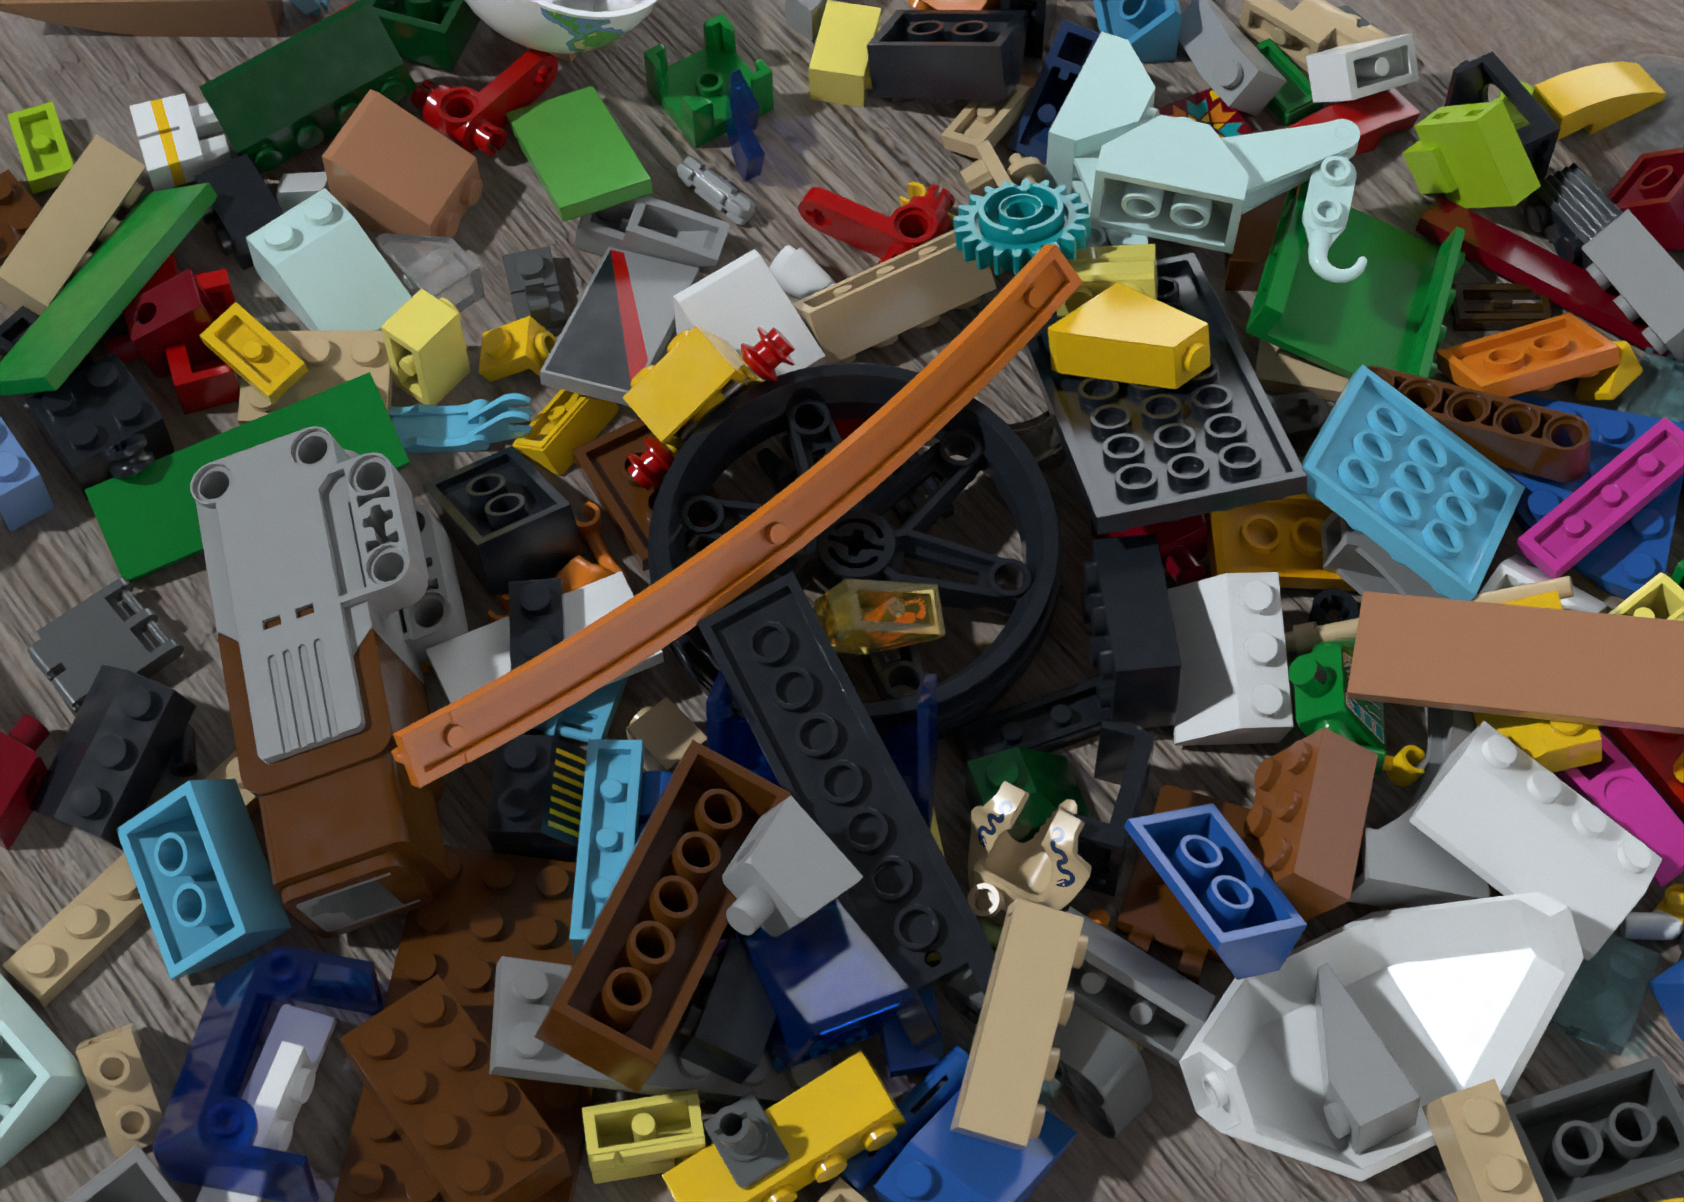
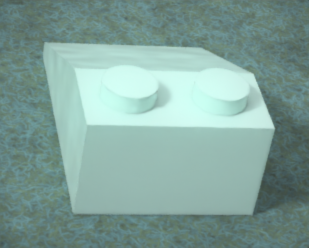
M326 188L246 237L257 275L310 331H382L381 326L412 298L356 219Z

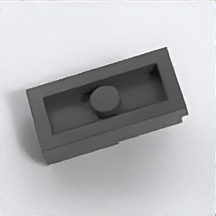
M550 246L502 255L516 320L530 315L554 336L560 335L567 321Z

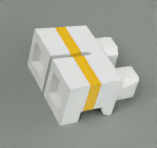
M184 93L129 106L154 191L172 189L175 186L195 181L194 176L232 160L224 134L199 141V137L223 131L208 103L189 107Z

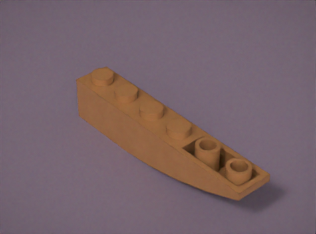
M0 0V11L93 31L144 37H278L283 10V0Z

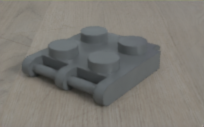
M125 577L110 583L36 631L40 640L27 649L31 659L46 678L52 681L55 689L74 713H78L102 665L130 670L148 678L176 660L184 651V647L177 639H169L157 624V614L151 608H144L131 593L133 585ZM124 599L135 615L132 617L119 603L121 600ZM149 630L161 645L156 648L144 632Z

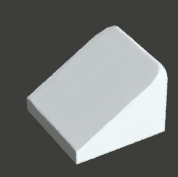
M326 172L283 173L276 192L278 204L283 212L286 213L324 188L330 192Z

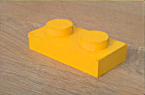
M237 302L200 334L203 343L272 405L308 372L305 362Z

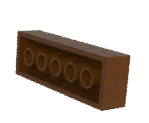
M692 740L673 771L534 1037L639 1093L658 1066L728 923L726 917L727 909L737 900L724 885L723 873L758 819L788 798L791 793Z

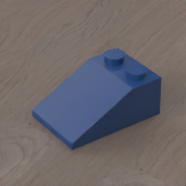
M959 1090L909 1141L875 1184L874 1189L880 1202H1026L1076 1138L1077 1132L1047 1109L1037 1140L1029 1138L1027 1147L1019 1150L952 1132L950 1128L960 1093Z

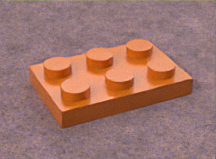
M1570 312L1436 351L1437 369L1458 386L1509 399L1511 396L1528 391L1549 390L1555 386V383L1576 377H1593L1598 375L1603 369L1620 365L1619 346Z

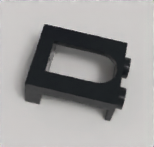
M1493 51L1476 59L1463 61L1453 69L1444 106L1489 102L1488 87L1490 84L1499 88L1530 123L1517 129L1516 132L1540 182L1542 178L1546 177L1561 129L1560 126Z
M1103 720L1101 724L1094 778L1121 785L1110 823L1074 814V817L1085 823L1078 837L1077 854L1092 866L1090 877L1083 888L1111 896L1116 894L1132 840L1124 825L1128 819L1139 816L1148 785L1156 734L1146 732L1143 728L1133 723H1113Z

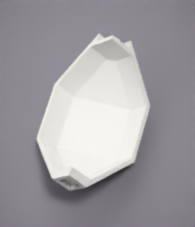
M1537 891L1371 912L1292 949L1279 971L1239 980L1234 978L1179 1061L1196 1113L1220 1133L1360 1182L1435 1146L1436 1142L1422 1106L1440 1097L1495 1079L1503 1101L1506 1104L1584 959L1570 907ZM1326 963L1332 968L1421 1097L1415 1126L1355 1154L1345 1137L1338 1138L1333 1134L1323 1113L1325 1102L1314 995L1317 969Z

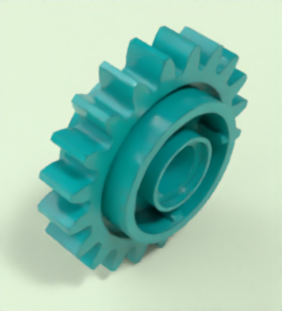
M1024 179L1020 186L1015 183L1011 184L1009 181H1003V185L996 189L986 186L984 187V197L971 194L969 196V205H959V216L953 218L957 251H963L964 261L976 260L978 270L992 265L995 268V275H1000L1004 271L1014 272L1016 276L1045 244H1056L1066 259L1075 260L1077 259L1076 249H1086L1087 238L1091 237L1088 203H1081L1079 193L1067 195L1066 185L1058 186L1055 189L1050 188L1049 180H1044L1039 184H1031L1029 179Z

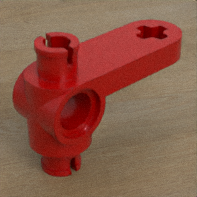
M529 49L479 93L468 87H454L448 83L437 87L432 81L428 79L423 80L422 86L428 89V91L417 85L418 90L412 93L411 103L416 108L422 109V119L427 125L467 152L481 149L486 155L493 156L496 154V151L489 145L491 144L500 151L506 141V131L502 129L508 124L505 113L529 106L551 86L556 77L558 60L549 52Z
M933 184L928 187L924 197H912L906 205L897 208L888 217L829 190L813 187L808 190L799 203L798 211L805 222L814 229L881 258L878 262L880 264L944 235L951 225V219L947 212L955 204V198L944 187L939 196L935 197L939 190V185Z

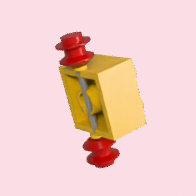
M695 326L692 330H684L675 336L667 346L668 353L655 366L649 365L636 374L630 383L632 388L622 398L657 437L646 436L644 438L647 450L641 456L632 452L627 454L632 463L627 470L638 484L648 491L653 486L660 490L663 482L662 477L670 469L680 449L691 434L713 412L733 397L763 382L761 379L777 382L778 377L775 368L781 362L791 366L795 364L790 357L795 348L779 330L773 327L767 333L763 328L758 327L757 331L760 341L755 346L742 343L741 357L726 340Z

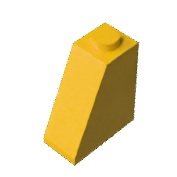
M1119 282L1048 327L1051 369L1061 374L1177 389L1211 366L1208 323Z

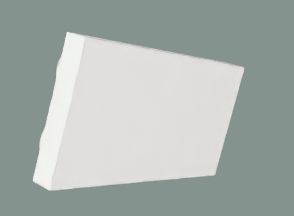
M622 571L564 594L565 639L634 597ZM509 616L426 649L428 660L449 704L511 671ZM659 650L606 685L663 663L662 650Z

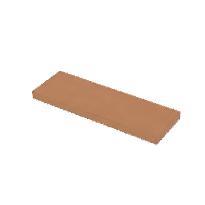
M1363 591L1347 694L1349 699L1684 734V621Z

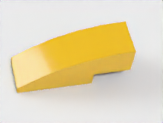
M1608 62L1581 67L1538 83L1534 87L1532 96L1560 126L1561 129L1557 138L1559 140L1582 128L1589 135H1592L1664 100L1666 92L1638 63Z

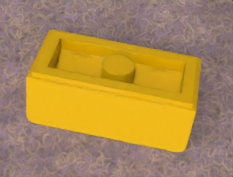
M561 389L528 425L532 426V432L527 436L517 438L512 446L522 456L557 475H563L574 463L572 450L594 440L618 413L619 407L614 402Z

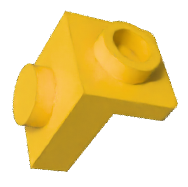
M530 315L484 332L482 334L478 373L490 383L527 369H531L540 377V371L557 339Z

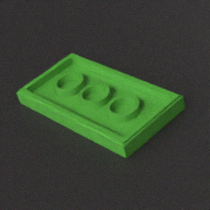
M593 86L505 113L508 127L563 222L654 193L651 178Z

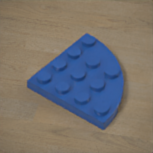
M1522 394L1511 396L1510 399L1576 415L1583 418L1591 430L1590 469L1583 478L1577 481L1558 482L1498 466L1525 487L1512 515L1517 524L1524 532L1528 531L1657 424L1661 418ZM1670 420L1684 432V422ZM1683 475L1572 568L1596 581L1595 587L1625 599L1660 572L1665 574Z

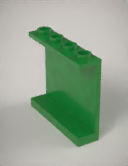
M1310 180L1288 190L1245 332L1349 379L1362 364L1366 367L1381 366L1433 379L1437 370V363L1432 361L1434 352L1440 347L1447 331V326L1442 324L1443 317L1451 307L1456 295V288L1451 287L1452 281L1460 271L1465 260L1466 253L1461 251L1465 230L1456 227L1442 245L1437 247L1350 207L1346 227L1329 248L1327 258L1329 263L1338 269L1351 268L1356 264L1358 258L1362 256L1367 259V264L1364 272L1357 279L1347 283H1333L1318 276L1309 264V243L1302 223V215Z

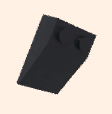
M513 446L422 485L426 497L474 576L493 597L500 593H508V582L528 581L547 572L562 570L574 557L586 555L571 504Z

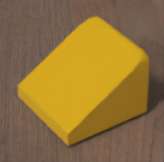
M1612 341L1619 346L1620 365L1603 369L1598 375L1593 377L1580 378L1574 394L1577 400H1614L1641 375L1643 369L1628 342Z

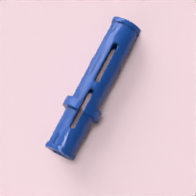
M954 1045L950 1052L897 1104L907 1123L897 1131L896 1137L882 1147L873 1157H869L873 1151L864 1149L846 1161L848 1165L839 1176L850 1187L860 1194L873 1177L893 1158H897L908 1142L961 1089L969 1055L959 1046ZM942 1081L946 1082L915 1114L911 1113Z

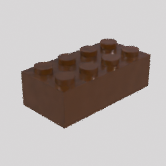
M438 974L339 1038L350 1066L445 1202H533L572 1175L566 1150L513 1077L489 1074L490 1045Z

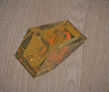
M845 579L814 601L815 614L836 653L869 654L935 640L945 635L937 584Z

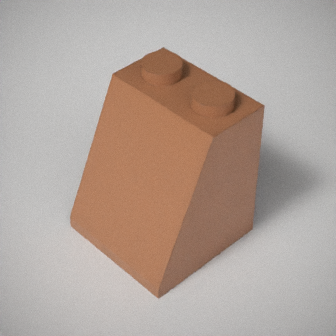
M371 89L322 155L331 194L352 214L362 228L433 255H437L446 240H451L455 236L459 228L460 219L469 206H474L478 202L483 190V181L480 179L477 158L379 92Z

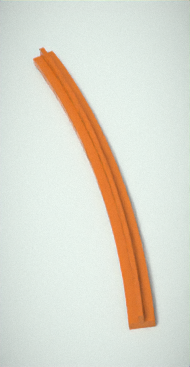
M1045 244L978 316L875 414L804 474L734 528L669 574L569 638L474 692L393 733L397 747L391 751L393 758L396 762L404 764L411 784L421 788L460 766L472 762L541 724L624 674L698 625V621L715 613L753 586L868 495L962 410L1049 321L1054 312L1083 283L1056 244Z

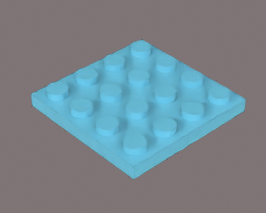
M1363 364L1348 381L1301 463L1302 469H1304L1307 475V494L1311 498L1321 501L1344 518L1352 529L1365 534L1389 553L1393 560L1401 565H1406L1427 581L1438 594L1455 600L1471 601L1476 596L1525 489L1522 484Z

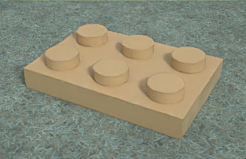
M270 331L305 362L308 372L273 405L241 377L237 420L239 425L368 372L373 377L388 414L391 406L393 375L382 331Z

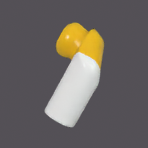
M1684 884L1669 886L1665 890V898L1660 901L1652 913L1629 912L1620 924L1622 939L1672 940L1678 937L1684 929Z

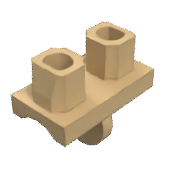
M987 139L976 146L982 158L960 172L972 195L982 196L985 194L984 187H1001L1003 181H1009L1011 184L1015 183L1020 186L1024 179H1029L1031 184H1039L1044 177L1045 168L1038 158H1023L1020 153H1015L1009 157L1010 166L1005 170Z

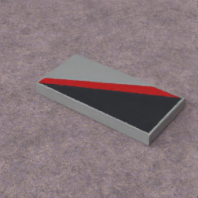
M608 246L540 371V384L629 406L622 397L632 388L630 386L632 379L649 365L655 366L658 363L676 327L673 296L699 281V268Z

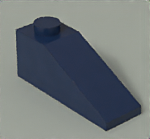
M1063 19L1007 147L1009 151L1020 153L1024 157H1036L1041 163L1046 165L1049 130L1100 33Z

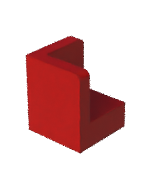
M185 343L165 348L174 386L185 415L239 401L240 387L236 372L222 359L192 366Z

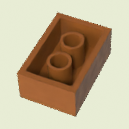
M1324 727L1304 739L1296 741L1292 746L1271 758H1266L1259 765L1254 777V786L1257 789L1253 807L1244 823L1245 845L1305 922L1350 901L1378 757L1376 753Z

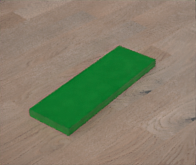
M209 183L148 192L143 195L115 230L0 362V396L58 390L216 201L218 195Z
M371 373L363 374L155 460L148 468L135 475L119 479L112 478L85 489L87 498L121 578L125 577L130 583H133L204 553L196 500L190 492V482L194 474L202 466L215 460L304 428L317 426L330 432L344 450L354 451L359 456L372 452L380 453L389 459L397 471L410 467L409 459Z

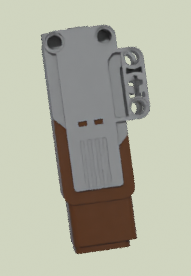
M322 427L304 428L202 466L194 474L190 482V492L196 500L216 629L219 632L218 641L240 776L244 787L259 799L274 890L282 896L284 909L322 938L336 937L431 904L435 900L434 892L445 889L451 884L436 803L444 791V777L442 776L421 788L413 786L404 764L396 762L391 751L397 747L393 733L431 714L421 663L429 661L426 649L468 633V623L450 538L446 530L429 509L423 505L414 504L412 492L407 482L388 458L375 452L359 456L354 451L344 450L330 432ZM442 618L436 625L432 626L436 620Z

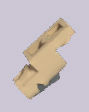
M1244 0L1239 30L1258 43L1271 38L1296 66L1308 72L1306 60L1308 55L1339 46L1391 37V35L1379 29L1375 24L1369 23L1351 7H1336L1326 0H1303L1293 10L1283 6L1277 0Z

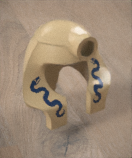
M1004 781L997 794L984 806H976L971 810L968 858L970 892L967 901L975 915L986 918L992 923L1003 927L1008 906L1017 898L1061 910L1074 899L1088 881L1092 868L1089 863L1077 854L1078 837L1085 823L1074 817V814L1078 815V805L1074 800L1062 802L1058 806V810L1053 811L1051 817L1046 819V824L1042 825L1039 832L1035 833L1034 838L1025 843L1014 840L1007 830L1012 829L1030 795L1029 793Z

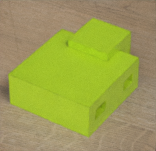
M1503 101L1439 107L1414 126L1420 140L1402 153L1421 194L1445 193L1448 200L1464 208L1515 206L1541 186Z

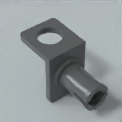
M753 1092L731 1106L722 1108L715 1116L703 1123L736 1184L741 1189L749 1188L790 1160L788 1151L764 1112L767 1107Z

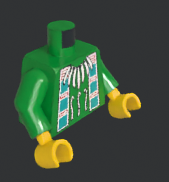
M1341 637L1324 641L1315 645L1311 653L1298 656L1292 662L1288 676L1295 689L1296 720L1299 728L1307 736L1324 727L1376 753L1378 757L1374 775H1379L1381 771H1386L1388 778L1399 787L1411 785L1425 773L1423 769L1413 767L1425 758L1424 751L1417 746L1407 745L1394 757L1387 755L1383 702L1349 699L1347 689L1356 638Z

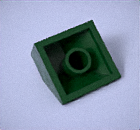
M1017 746L967 761L965 793L972 809L976 806H984L997 794L1004 781L1030 794L1012 829L1007 830L1010 836L1017 842L1025 843L1033 839L1035 833L1039 832L1040 827L1046 824V819L1050 818L1052 812L1058 810V806L1066 800H1074L1078 805V815L1092 819L1066 756Z

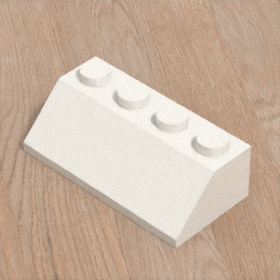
M1485 721L1449 755L1409 820L1411 824L1504 896L1539 891L1569 906L1582 953L1587 961L1596 955L1642 898L1662 861V858L1643 842L1636 839L1605 815L1599 808L1592 805L1556 777L1555 774L1539 764Z

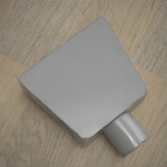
M789 796L758 819L723 873L724 885L737 898L727 909L726 917L730 925L743 935H752L762 926L769 935L778 937L859 882L863 876L795 799Z

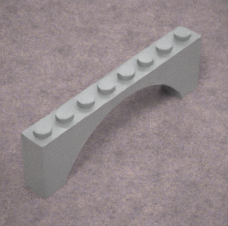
M1333 511L1321 525L1323 570L1338 574L1361 596H1363V591L1449 599L1438 594L1427 581L1406 565H1401L1393 560L1386 550L1365 534L1352 529L1346 520ZM1425 707L1428 724V749L1424 767L1425 773L1422 775L1418 788L1407 808L1396 820L1378 830L1366 827L1363 829L1349 902L1395 910L1490 897L1492 886L1409 822L1449 755L1476 729L1474 727L1473 712Z

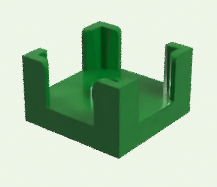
M723 13L704 23L705 48L670 66H667L666 47L663 44H659L644 52L647 90L695 148L774 109L772 71L762 59L757 60L755 63L756 73H753L736 53L735 28Z

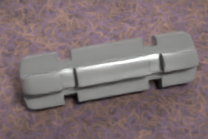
M688 156L683 162L679 163L676 169L678 180L691 189L696 187L694 192L720 212L728 211L726 216L738 225H744L754 216V201L741 192L736 194L738 189L709 168L704 170L706 165L697 158Z

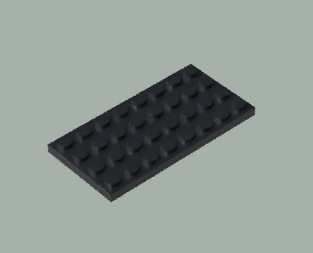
M1195 253L1157 260V300L1209 324L1211 366L1179 388L1169 389L1061 374L1051 369L1048 327L1062 319L1057 318L1056 311L1049 321L1024 346L1098 535L1110 532H1123L1130 528L1165 521L1173 522L1194 515L1214 511H1227L1234 507L1269 500L1276 501L1288 496L1307 493V475L1304 469H1302V465Z

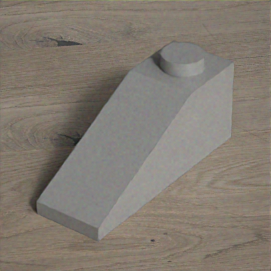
M1193 0L1181 14L1179 33L1181 44L1201 77L1230 108L1258 116L1287 80L1212 0Z
M1326 963L1319 966L1317 969L1314 998L1325 1102L1323 1113L1333 1134L1338 1138L1345 1137L1355 1154L1415 1126L1421 1097L1329 964Z

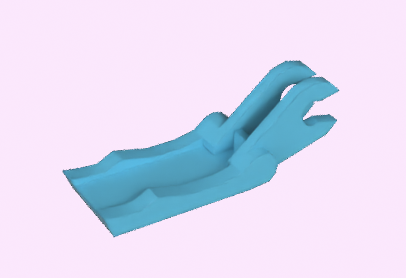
M518 393L505 394L491 403L485 399H477L463 405L436 406L417 404L411 407L390 406L389 414L392 416V423L405 453L483 451L489 448L490 443L524 437L532 432V426L510 425V423L529 422L530 416L533 415L532 408L510 407L531 403L530 397Z

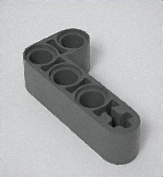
M968 968L958 973L944 987V992L952 1005L962 1015L977 1025L985 996L971 969ZM1073 1003L1067 1024L1065 1026L1057 1024L1052 1046L1060 1048V1056L1054 1078L1073 1091L1077 1106L1085 1120L1101 1135L1114 1140L1154 1099L1146 1065L1141 1054L1129 1040Z

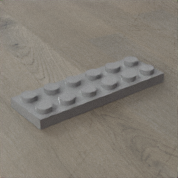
M502 956L496 964L489 1074L635 1092L534 1037L571 965ZM697 985L689 1003L691 1001L698 1003L704 986ZM779 1009L780 1018H781V1023H782V1028H783L784 1037H785V1042H786V1049L788 1050V1040H787L786 1030H785V1026H784V1021H783V1018H782V1014H781V1011H780V1009ZM796 1014V1018H797L798 1025H799V1029H800V1033H801L802 1044H803V1043H804V1040H803L802 1028H801V1024H800L799 1018H798V1016H797V1014ZM819 1014V1016L821 1017V1019L823 1020V1022L825 1023V1025L831 1030V1027L826 1023V1021H825V1020L822 1018V1016ZM679 1021L658 1066L639 1093L663 1095L697 1089L699 1100L734 1104L753 1092L769 1108L831 1069V1051H827L824 1047L823 1051H817V1057L809 1058L808 1054L803 1058L800 1056L801 1063L795 1065L792 1060V1062L787 1063V1069L785 1070L777 1069L774 1060L781 1059L786 1053H794L800 1047L809 1048L815 1042L827 1041L831 1038V1034L827 1039L813 1040L809 1046L800 1045L793 1052L785 1051L776 1059L770 1057L769 1041L767 1040L758 1067L742 1084H738L678 1057L685 1036L677 1033Z

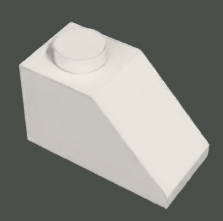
M1413 34L1339 46L1306 56L1313 102L1351 101L1419 80Z

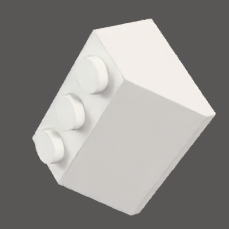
M1278 572L1225 573L1167 589L1182 664L1176 722L1173 725L1174 746L1279 743L1293 728Z

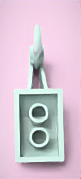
M1101 31L1048 133L1045 180H1049V187L1052 189L1066 185L1067 195L1079 193L1081 203H1088L1089 215L1095 171L1102 145L1159 116V109L1153 107L1156 87L1127 39ZM1091 225V237L1087 238V247L1148 244L1147 236Z
M1159 115L1102 145L1095 171L1090 210L1091 225L1233 254L1242 214L1310 180L1302 215V223L1309 243V264L1313 271L1322 279L1333 283H1347L1357 279L1364 272L1367 259L1363 256L1359 257L1356 264L1351 268L1338 269L1329 263L1327 255L1329 248L1344 231L1348 221L1357 177L1356 169L1349 159L1356 153L1360 139V130L1350 120L1337 119L1308 126L1220 138L1210 124L1196 122L1187 117L1175 118Z

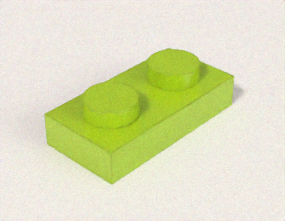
M53 101L7 114L33 194L58 187L72 169L74 163Z

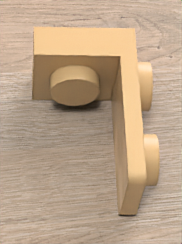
M134 1022L79 1042L75 1051L113 1154L117 1157L122 1156L137 1143L141 1148H144L169 1136L168 1125L140 1053L142 1042Z

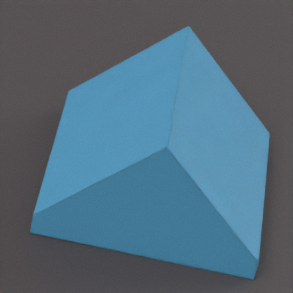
M1093 0L1100 33L1102 31L1127 39L1141 63L1176 60L1182 17L1178 0Z

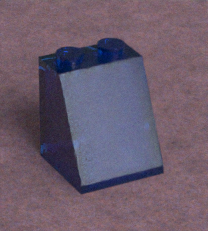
M836 898L778 937L769 935L762 926L752 935H743L733 928L734 935L732 937L743 942L776 1013L765 1048L777 1074L875 1037L913 998L906 983Z

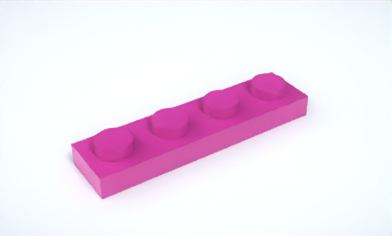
M1666 417L1661 419L1520 536L1516 549L1550 579L1560 578L1684 474V432Z

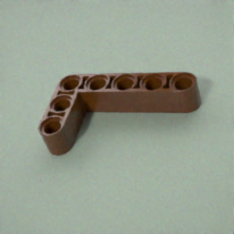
M1367 366L1368 369L1497 466L1558 482L1577 481L1583 478L1590 469L1591 430L1583 418L1381 366Z

